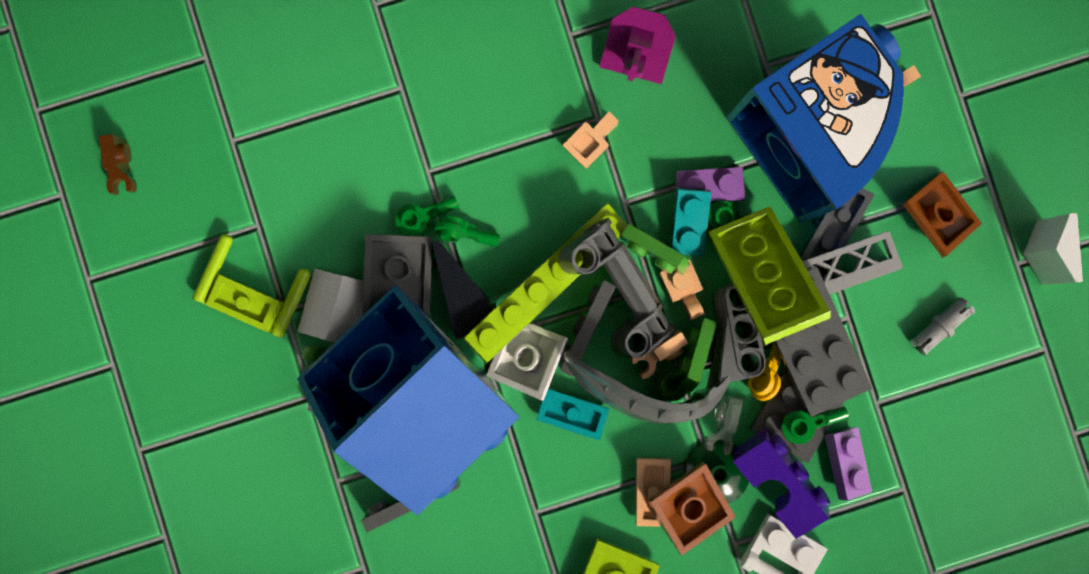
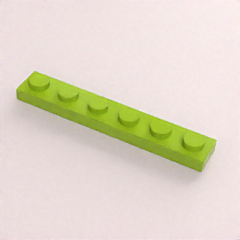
M609 204L604 205L463 337L465 342L485 363H488L581 275L568 274L560 267L559 254L565 246L582 235L590 226L604 218L611 220L610 227L616 237L622 236L627 224ZM580 251L575 256L576 264L579 267L583 262V256Z

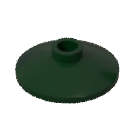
M721 439L705 441L696 446L686 460L684 475L702 462L707 465L713 477L716 469H724V478L721 480L715 479L728 504L737 500L745 492L749 484L746 477L733 463L734 450L737 446L729 441Z

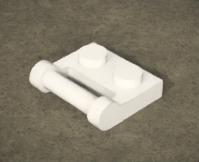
M767 513L740 561V567L748 572L753 570L758 574H784L759 559L763 549L799 571L797 574H814L828 549L806 535L795 539L779 519Z

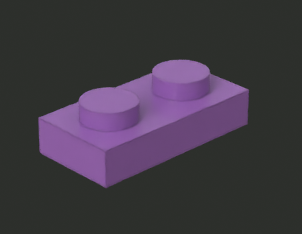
M743 167L676 172L677 187L710 189L712 192L710 203L721 200L729 202L745 200Z
M848 427L825 434L838 500L848 501L871 493L872 488L859 427Z

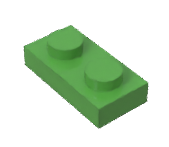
M630 224L627 225L622 233L624 239L629 243L627 249L644 258L645 254L656 259L654 264L669 274L675 270L683 275L690 265L683 254Z
M704 318L697 328H691L687 337L688 344H686V346L690 347L688 357L684 356L682 358L677 375L682 377L680 389L692 392L701 382L717 322Z

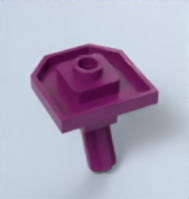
M632 6L613 17L599 67L628 75L627 80L634 81V78H640L662 84L676 38V34L665 14Z

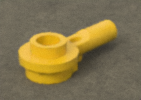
M773 343L769 356L766 359L764 371L759 376L749 378L748 387L752 395L760 401L772 399L780 389L781 379L777 374V370L782 358L775 343Z

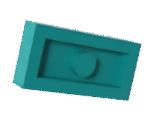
M677 187L670 248L683 255L704 256L712 194L710 189Z
M548 388L536 420L600 441L610 409Z

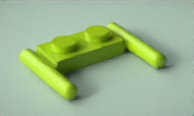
M222 234L192 299L265 332H269L274 336L283 338L311 273L307 269H300L284 302L218 274L233 242V238L230 235Z

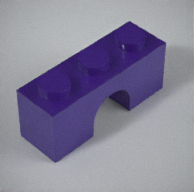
M766 427L735 448L733 463L753 487L767 480H777L787 486L788 490L775 500V514L794 538L797 539L830 519L829 504L831 502L826 492L820 486L815 488L808 479L810 476L805 466L799 460L794 462L790 457L784 440L778 434L773 436Z

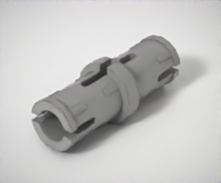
M959 297L940 316L935 315L931 318V324L915 338H912L910 343L913 347L920 346L916 350L923 356H926L945 337H952L955 334L954 329L970 315H973L975 309L973 306L965 307L969 302Z

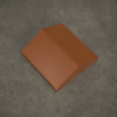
M944 171L910 194L903 203L942 258L950 254L982 224Z
M704 462L648 500L657 522L681 556L736 518Z

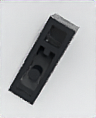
M439 240L432 242L455 340L461 339L497 305L496 303L490 304L489 298Z

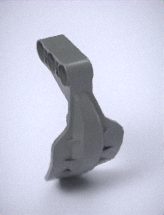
M733 282L720 287L713 296L717 324L715 327L707 387L695 391L684 402L673 404L652 399L631 390L606 374L590 367L575 357L570 351L563 354L576 381L587 392L633 419L655 424L681 423L701 418L711 412L721 400L729 383L759 376L766 366L762 339ZM730 291L736 295V305L729 299ZM736 323L743 330L742 338L738 337L735 332ZM742 356H744L749 363V368L747 371H745L742 368Z

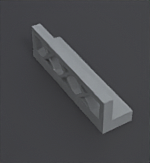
M890 231L802 261L806 269L815 264L827 270L823 281L829 294L903 268ZM882 240L889 258L875 261L866 257L871 245ZM864 247L861 254L853 251ZM845 253L858 259L854 269L846 273L835 268L840 256ZM833 258L830 265L823 262ZM863 262H866V263L869 264V265H866V266H863V267H862ZM832 273H835V274L838 275V276H835V277L830 278L831 275H832Z

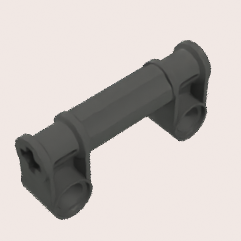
M604 218L590 226L582 235L561 250L559 264L563 271L568 274H590L601 265L604 266L634 314L631 319L613 332L611 347L618 355L642 358L660 343L672 337L676 333L677 328L674 324L669 323L662 312L663 305L650 287L625 243L620 242L610 227L611 220ZM578 251H580V253L583 256V262L580 267L576 264L575 256ZM633 335L634 344L633 347L630 349L628 346V340L630 336Z

